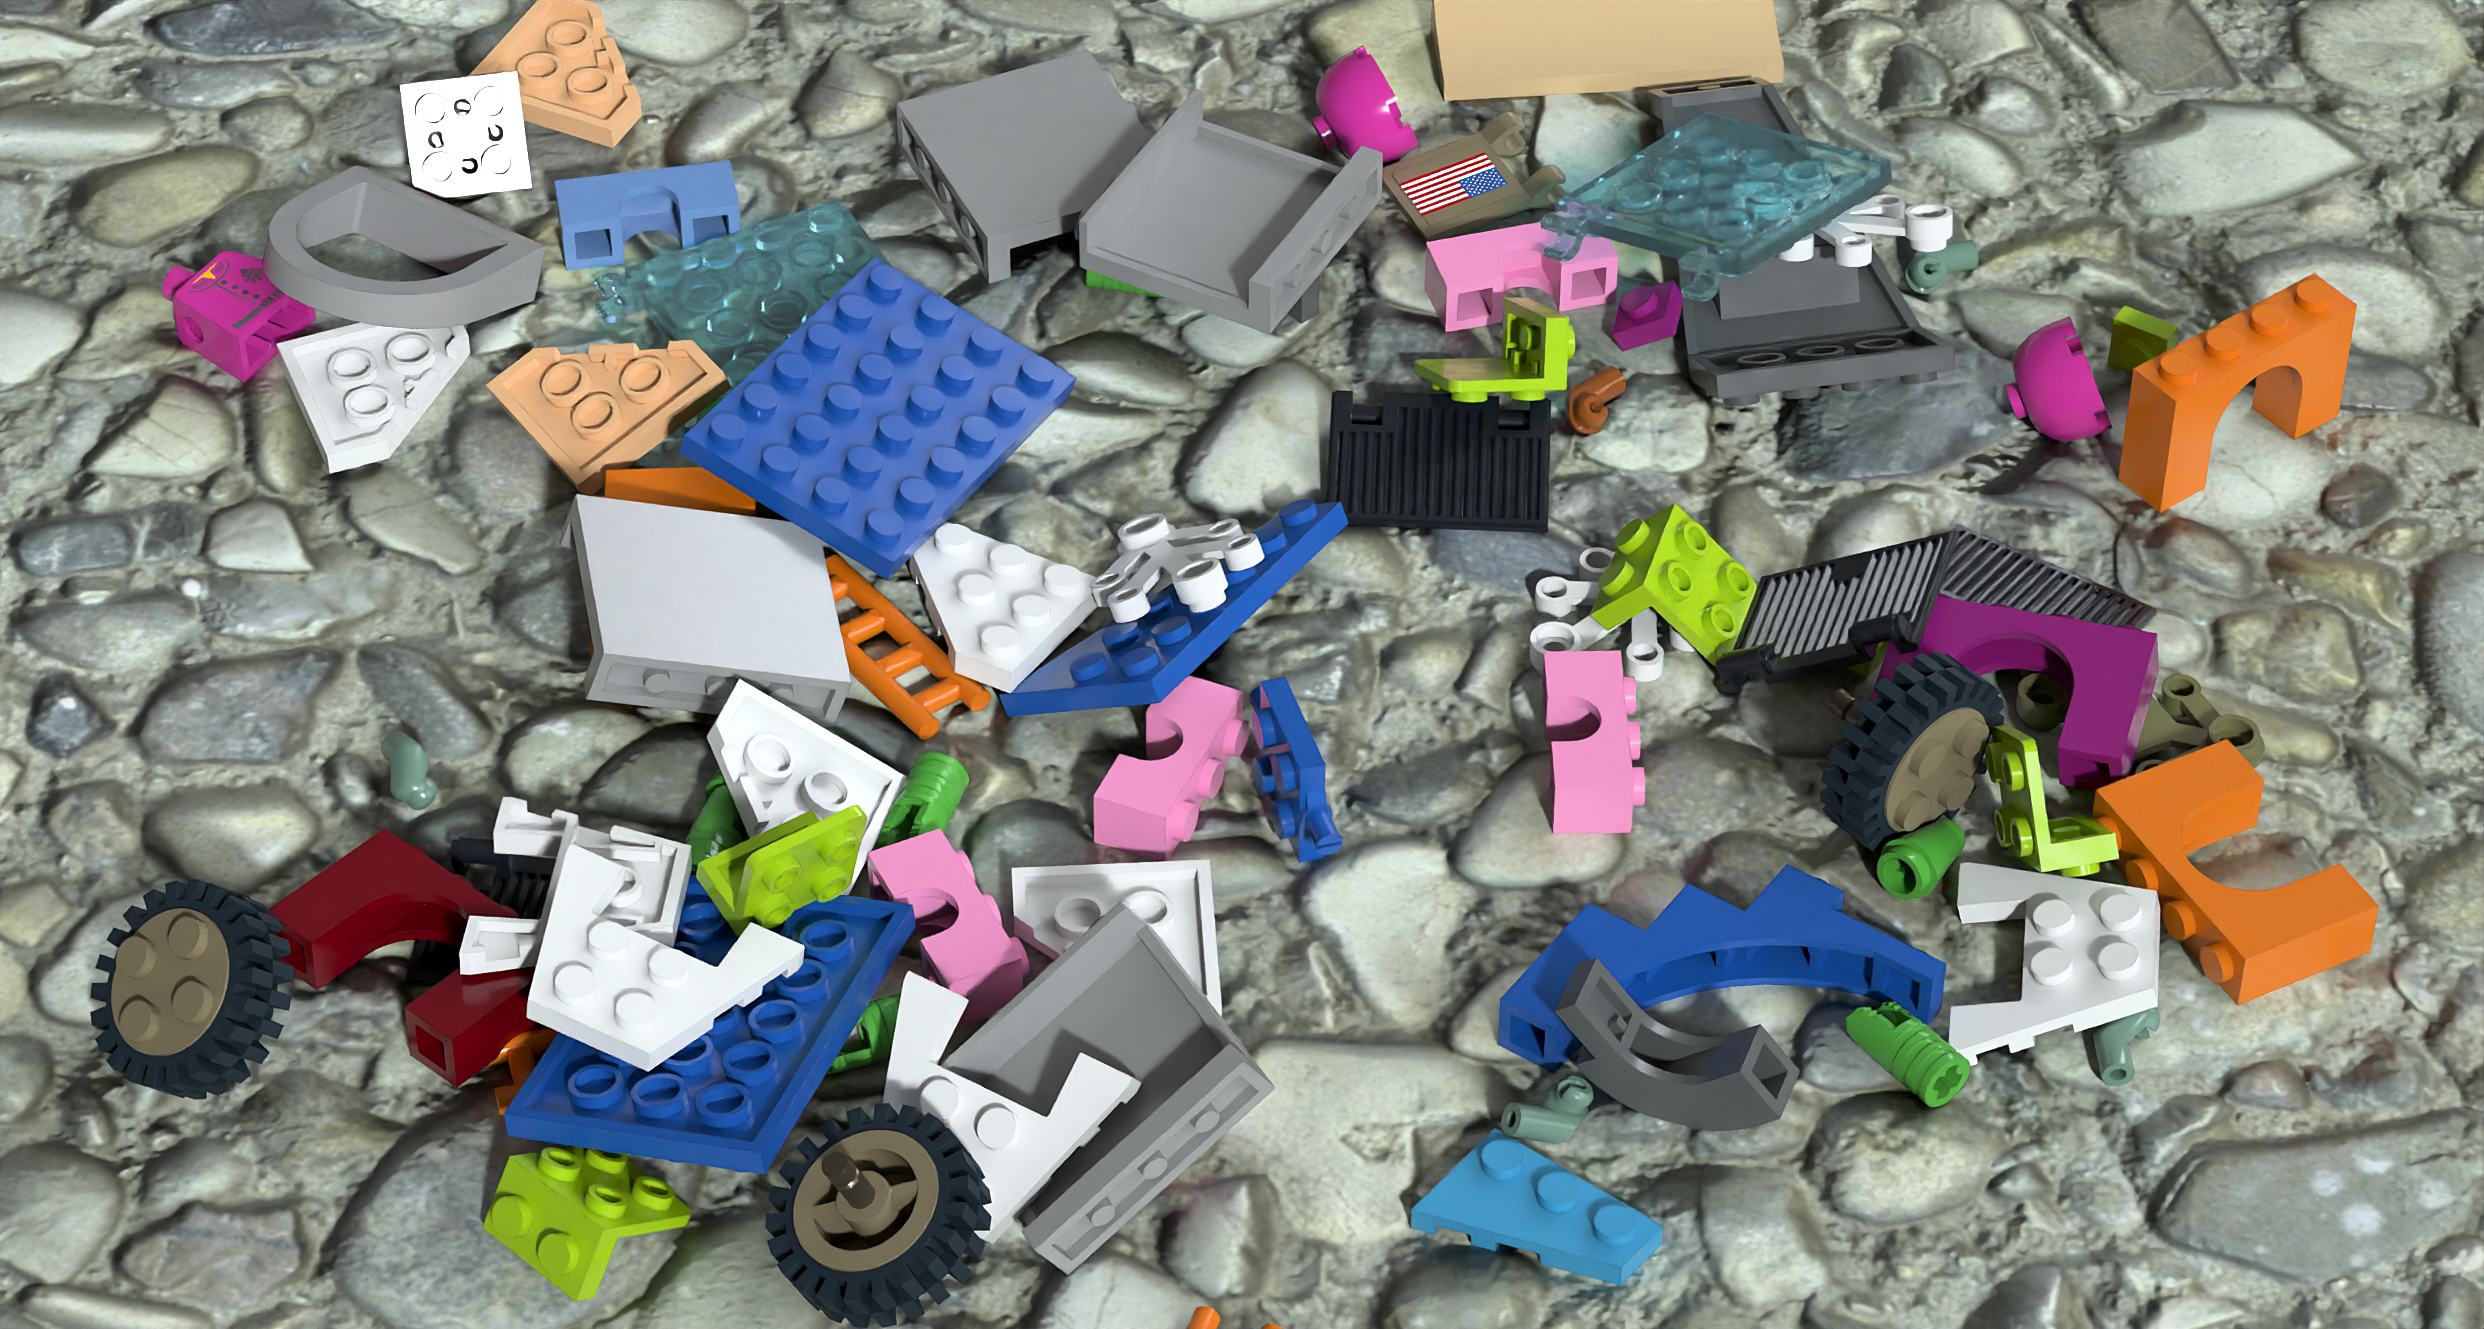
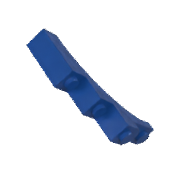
M1786 864L1745 911L1730 904L1725 899L1713 896L1689 883L1646 930L1631 924L1622 917L1614 916L1588 903L1500 998L1498 1045L1555 1074L1583 1046L1581 1041L1555 1013V1009L1576 964L1598 958L1642 1010L1689 994L1727 987L1795 985L1847 992L1869 997L1880 1003L1896 1002L1927 1026L1941 1010L1947 963L1930 956L1923 950L1911 947L1880 932L1865 922L1843 914L1844 891L1820 878L1813 877Z

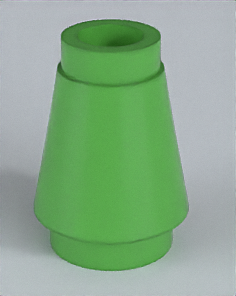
M1941 818L1934 823L1889 841L1883 847L1877 863V875L1882 886L1891 895L1903 900L1928 896L1958 854L1964 849L1965 836L1962 829L1954 821Z

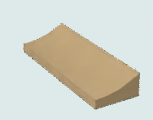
M1432 0L1431 35L1444 101L1653 90L1754 77L1762 78L1770 83H1782L1784 78L1785 64L1778 36L1773 0Z

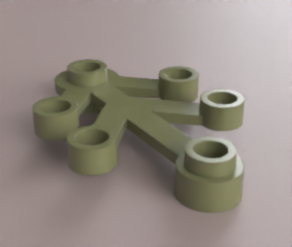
M2035 673L2023 678L2018 685L2016 712L2027 728L2038 732H2046L2054 729L2058 723L2065 722L2071 699H2069L2065 689L2056 681L2041 673ZM2175 674L2163 681L2160 704L2153 696L2151 697L2134 760L2168 747L2188 751L2165 761L2146 760L2138 765L2136 774L2226 739L2231 742L2255 769L2263 759L2265 744L2258 726L2253 721L2240 715L2229 714L2221 716L2200 693L2201 687L2197 680L2188 675ZM2170 715L2177 717L2188 716L2196 727L2176 723Z

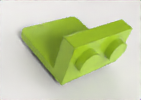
M1527 297L1504 298L1502 357L1415 360L1414 374L1431 382V389L1451 392V399L1455 401L1484 402L1488 400V392H1509L1508 397L1516 400L1545 399V390L1567 389L1568 360L1573 358L1575 352L1574 330L1569 324L1568 316Z
M1676 503L1644 521L1641 518H1637L1628 523L1619 532L1614 541V546L1617 549L1610 566L1604 571L1598 581L1600 591L1590 615L1608 631L1652 606L1712 665L1716 666L1717 658L1723 653L1733 651L1756 592V582L1744 566L1737 563L1707 534L1706 530L1699 523L1692 520Z
M2007 724L1993 726V743L1986 744L1985 758L1991 781L1993 783L1999 782L2003 807L1996 808L1994 812L1995 828L2000 845L2002 847L2008 846L2010 854L2041 873L2060 870V876L2063 877L2094 874L2100 871L2099 862L2119 859L2116 833L2085 815L2077 814L2047 820L2035 740Z
M859 805L850 806L823 820H819L815 813L810 810L699 862L696 878L738 937L741 936L750 922L766 929L774 928L787 920L795 910L816 900L821 903L831 901L849 887L852 882L867 822V815Z
M577 1146L564 1148L549 1147L539 1152L509 1156L482 1228L576 1302L595 1297L618 1238L685 1227L692 1211L675 1197V1191L670 1185L659 1179L649 1177L628 1160L627 1154L609 1153L604 1150Z

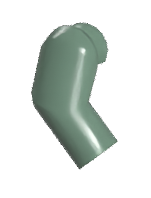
M1973 240L1947 243L1944 249L1933 252L1917 251L1905 271V279L1908 286L1919 294H1930L1940 288L1949 273L1976 269L1979 260L1975 242Z
M395 731L388 734L381 743V751L386 760L389 761L390 791L398 802L405 801L413 810H423L431 804L438 792L436 782L426 776L429 766L426 750L403 732Z
M2156 1007L2098 1025L2094 1029L2092 1038L2102 1081L2107 1085L2121 1086L2133 1079L2135 1070L2129 1043L2134 1037L2139 1040L2150 1038L2147 1028L2155 1032L2158 1030L2160 1013Z
M1571 1075L1562 1078L1558 1088L1551 1089L1538 1106L1511 1102L1505 1107L1502 1114V1130L1506 1135L1551 1144L1563 1143L1573 1135L1589 1112L1587 1106L1591 1104L1594 1097L1592 1087L1581 1077Z

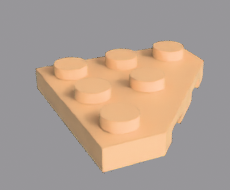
M537 0L470 74L477 75L516 70L524 121L610 148H614L642 116L640 96L635 85L630 83L626 75L625 63L613 37H609L606 31L602 12L597 3L588 0ZM463 99V102L469 103L468 100Z
M693 340L669 341L667 349L639 350L636 343L590 345L588 353L560 354L557 347L533 348L486 384L490 393L501 407L582 495L592 496L605 486L606 470L627 469L732 388L723 371Z

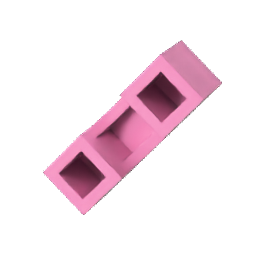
M1596 212L1426 242L1425 290L1445 333L1501 323L1503 320L1504 292L1516 287H1533L1546 292L1554 300L1559 312L1616 302L1618 254Z
M1621 650L1545 651L1542 678V709L1545 742H1551L1549 793L1553 834L1631 833L1633 806H1644L1645 803L1644 767H1632V760L1640 759L1639 721H1628L1627 715H1635L1636 711L1635 677H1623Z
M1189 675L1160 703L1150 704L1146 711L1147 758L1154 761L1140 760L1123 754L1118 755L1093 795L1095 843L1161 862L1170 859L1180 841H1189L1197 824L1200 807L1206 798H1215L1223 781L1226 764L1231 756L1239 757L1246 746L1250 723L1248 720L1243 719V691Z
M940 828L867 853L870 899L913 905L916 927L910 937L919 934H935L920 940L922 977L969 1000L956 1028L991 1016L995 1011L1007 1005L1023 990L1022 976L1029 974V962L1021 941L1016 936L1011 938L1007 936L1002 928L1000 912L994 898L990 893L981 894L975 884L973 869L967 855L963 850L954 851Z

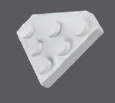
M359 322L277 343V351L282 370L326 467L331 474L390 458L470 355L469 336L464 325L436 329H406Z
M945 522L910 557V572L915 583L921 584L925 592V606L937 634L944 635L949 647L948 659L954 672L1007 693H1011L1098 607L1090 588L1091 581L1096 577L1080 572L1073 566L1059 564L1029 553L1017 545L1005 544L978 534L963 525Z
M739 679L706 737L749 838L757 836L810 810L815 813L819 820H823L850 806L859 805L867 815V822L852 882L841 894L848 896L867 860V853L871 852L907 777Z
M1210 859L1012 868L1015 935L1053 960H1056L1089 930L1093 922L1106 915L1121 901L1155 930L1222 1017Z

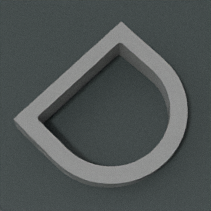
M356 165L296 195L285 202L274 213L269 225L262 266L265 275L276 288L294 300L318 311L347 320L377 326L406 329H436L469 324L518 305L533 302L546 246ZM350 233H356L449 273V275L428 280L402 282L366 279L334 270L312 258L304 249Z

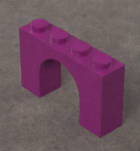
M1939 593L1918 651L1900 654L1893 641H1889L1876 684L1883 677L1893 683L1895 667L1903 662L1911 666L1914 656L1924 653L1929 657L1932 651H1940L1944 655L1947 653L1979 676L2001 669H2026L2050 677L2061 685L2071 698L2057 746L2059 784L2096 791V789L2129 777L2159 672L2157 633L2142 631L2130 625L2111 626L2082 621L2066 614L2046 615L2017 610L2009 605L2000 603L1988 605L1958 600ZM1875 689L1873 690L1870 702H1873L1877 697Z

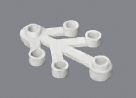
M1747 188L1734 192L1732 194V204L1726 208V221L1729 224L1738 227V231L1745 235H1769L1777 241L1778 257L1785 261H1805L1811 259L1814 256L1813 233L1835 246V262L1846 267L1865 266L1872 261L1871 238L1857 235L1854 232L1906 236L1910 240L1912 249L1923 252L1944 249L1947 245V239L1953 235V210L1950 207L1942 204L1923 203L1905 209V199L1892 194L1877 195L1868 200L1848 203V194L1846 192L1836 189H1825L1816 191L1811 195L1779 201V193L1774 190ZM1794 226L1805 227V228L1809 229L1810 231L1803 230V229H1796Z
M1147 514L1127 522L1118 530L1121 542L1117 550L1120 557L1104 574L1091 581L1090 588L1097 606L1110 607L1115 622L1125 623L1136 620L1149 612L1151 607L1146 593L1165 574L1172 580L1181 603L1188 604L1191 612H1204L1219 606L1226 600L1224 590L1227 588L1228 582L1219 559L1225 558L1229 570L1239 571L1261 562L1264 559V553L1257 535L1253 533L1243 534L1237 519H1227L1215 524L1175 529L1174 525L1167 524L1163 514ZM1140 566L1141 569L1128 581V577Z
M1601 547L1585 550L1580 555L1579 560L1580 581H1568L1557 576L1541 579L1535 588V608L1537 612L1545 617L1560 618L1571 611L1572 605H1594L1600 591L1598 581L1604 571L1610 566L1615 552ZM1651 606L1630 618L1632 643L1626 649L1625 671L1628 676H1634L1635 680L1641 682L1653 681L1660 677L1663 672L1664 650L1657 643L1656 610ZM1591 615L1574 626L1556 621L1540 624L1530 635V662L1538 674L1543 677L1545 651H1583L1626 621L1608 631ZM1670 625L1669 642L1674 648L1685 652L1697 651Z

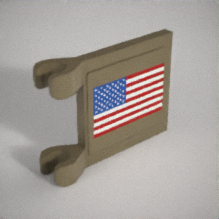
M1511 111L1500 114L1476 134L1383 167L1382 187L1425 244L1430 241L1455 237L1530 208L1557 209L1567 201V194L1562 187L1558 186L1566 182V176L1559 167L1547 165L1535 172L1521 185L1498 156H1513L1519 154L1525 148V140L1519 133L1515 132L1524 129V122L1516 113Z

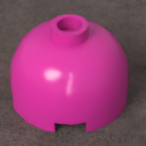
M1363 45L1342 56L1327 68L1318 82L1315 95L1321 115L1311 120L1327 150L1338 146L1351 159L1361 146L1383 152L1384 164L1418 148V142L1409 123L1403 125L1400 120L1402 115L1395 102L1397 98L1376 61L1371 54L1368 55Z
M2070 316L2038 329L2021 343L2012 362L2015 382L2005 385L2017 420L2029 416L2031 422L2040 433L2055 440L2066 441L2091 437L2113 428L2107 411L2094 414L2105 410V406L2079 337L2075 336L2066 340V337L2077 334Z

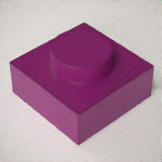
M1674 280L1652 287L1641 286L1621 296L1612 336L1622 352L1676 335L1684 296Z

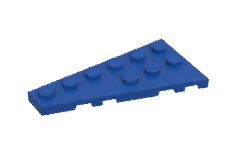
M1302 499L1284 506L1278 512L1279 515L1251 532L1257 535L1263 550L1264 559L1261 562L1244 570L1231 571L1225 558L1219 559L1228 582V586L1224 590L1226 600L1222 604L1204 612H1191L1188 604L1180 602L1173 583L1159 592L1147 595L1146 597L1151 608L1144 616L1125 623L1112 621L1028 675L1011 693L1005 691L1000 693L999 697L1007 716L1160 703L1349 524L1341 501L1315 504L1312 499Z

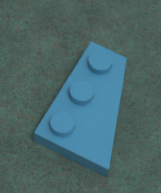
M1496 1128L1411 1209V1228L1435 1234L1439 1226L1471 1235V1245L1496 1251L1499 1243L1530 1251L1537 1253L1540 1264L1619 1286L1662 1244L1663 1225Z

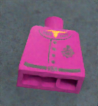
M233 251L221 252L198 273L181 266H176L168 272L162 286L164 298L173 302L177 332L181 342L243 382L250 379L278 354L277 343L293 340L316 320L314 308L294 300L270 282L264 273L262 259Z

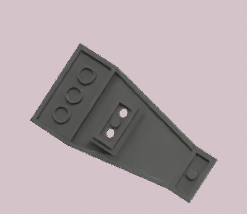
M1754 77L1647 90L1649 113L1661 119L1663 125L1680 291L1684 296L1682 313L1690 380L1706 390L1709 395L1717 399H1723V404L1726 406H1747L1759 403V394L1782 391L1784 398H1809L1819 395L1820 386L1841 384L1844 391H1865L1877 388L1878 379L1900 376L1902 383H1927L1937 380L1938 371L1956 369L1954 345L1919 324L1873 247L1871 263L1860 267H1846L1835 262V246L1813 233L1814 256L1805 261H1785L1777 255V241L1767 234L1760 236L1742 234L1738 231V227L1726 221V208L1732 204V194L1742 189H1771L1779 193V201L1811 195L1819 190H1837L1772 83L1762 78ZM1794 226L1796 229H1803V230L1810 231L1809 229H1807V228H1805V227ZM1854 232L1857 235L1865 236L1863 232Z

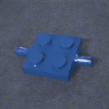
M1286 677L1262 681L1260 686L1253 689L1249 694V698H1251L1249 702L1254 708V711H1252L1253 732L1260 748V756L1253 757L1251 761L1256 789L1260 795H1269L1272 801L1271 815L1276 834L1280 840L1288 838L1298 862L1302 863L1324 858V855L1336 853L1343 845V839L1332 819V809L1326 800V764Z

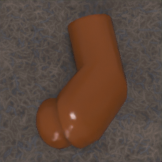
M1609 366L1567 391L1565 397L1566 419L1575 431L1589 435L1603 428L1604 422L1608 417V407L1604 408L1603 404L1624 393L1626 390L1625 379L1617 368Z

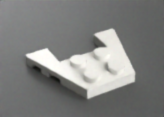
M514 797L502 798L493 831L494 853L557 857L541 919L469 916L459 952L460 974L473 975L537 965L566 849L571 843L625 867L623 886L600 916L673 948L692 869L690 845L614 825L610 830V834L579 826L578 815L556 809L552 813V818L527 812V801Z
M571 843L566 849L527 1002V1018L649 1072L711 1030L714 1019L735 1004L745 1007L762 995L763 985L780 974L788 978L802 966L804 945L750 922L719 966L714 967L682 951L673 949L601 917V913L623 886L625 867Z
M1972 862L1960 863L1957 907L1962 924L2026 918L2021 1000L1951 1007L1949 1044L1956 1052L1961 1053L1969 1060L1970 1066L1978 1064L1976 1054L2004 1045L2008 1046L2010 1053H2014L2035 1046L2036 1035L2071 1024L2074 1033L2158 1006L2160 905L2156 890Z
M908 971L903 980L882 1104L889 1103L898 1114L903 1104L916 1107L924 1117L929 1112L937 1117L946 1128H949L971 1154L985 1175L982 1181L990 1189L992 1201L990 1204L982 1205L992 1216L990 1231L974 1232L979 1238L994 1244L1054 1180L1051 1175L1078 1146L1082 1148L1087 1146L1101 1131L1098 1125L1120 1102L1126 1104L1137 1093L1141 1082L1080 1052L1047 1117L1023 1107L938 1066V1062L969 1000Z

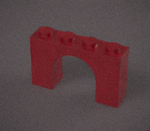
M385 828L273 905L266 913L276 917L283 927L276 936L287 939L290 944L292 953L278 961L293 966L294 975L317 991L362 958L383 946L406 940H431L448 944L460 950L469 916L521 919L510 907L500 906L476 890L464 876L452 874L430 859L419 846L413 843H406ZM536 966L473 975L460 974L459 967L405 1007L410 1056L458 1088L496 1060L503 1048L513 1038L521 1033L535 1030L542 1026V1024L526 1017L528 996Z

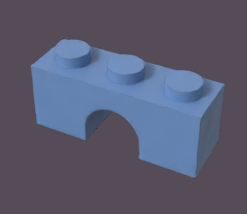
M730 160L554 181L558 225L566 271L625 264L624 244L626 241L638 233L652 230L668 232L678 238L684 257L742 250L739 202Z

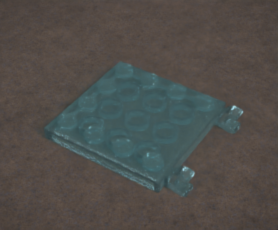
M1705 112L1554 202L1555 212L1547 214L1540 222L1542 229L1558 233L1555 242L1543 250L1544 256L1566 262L1576 256L1585 236L1607 238L1680 259L1679 267L1681 269L1696 273L1694 281L1682 289V296L1706 302L1716 295L1724 276L1743 277L1753 273L1756 267L1777 254L1790 250L1799 240L1817 229L1828 226L1833 219L1850 208L1866 202L1871 195L1892 183L1891 161Z
M836 199L626 267V278L614 272L603 274L593 280L594 287L603 299H610L595 304V308L605 323H616L635 312L644 310L668 344L669 341L693 340L723 371L732 386L731 389L718 398L720 399L727 396L874 257L889 266L892 265L840 199ZM700 413L681 427L695 426Z

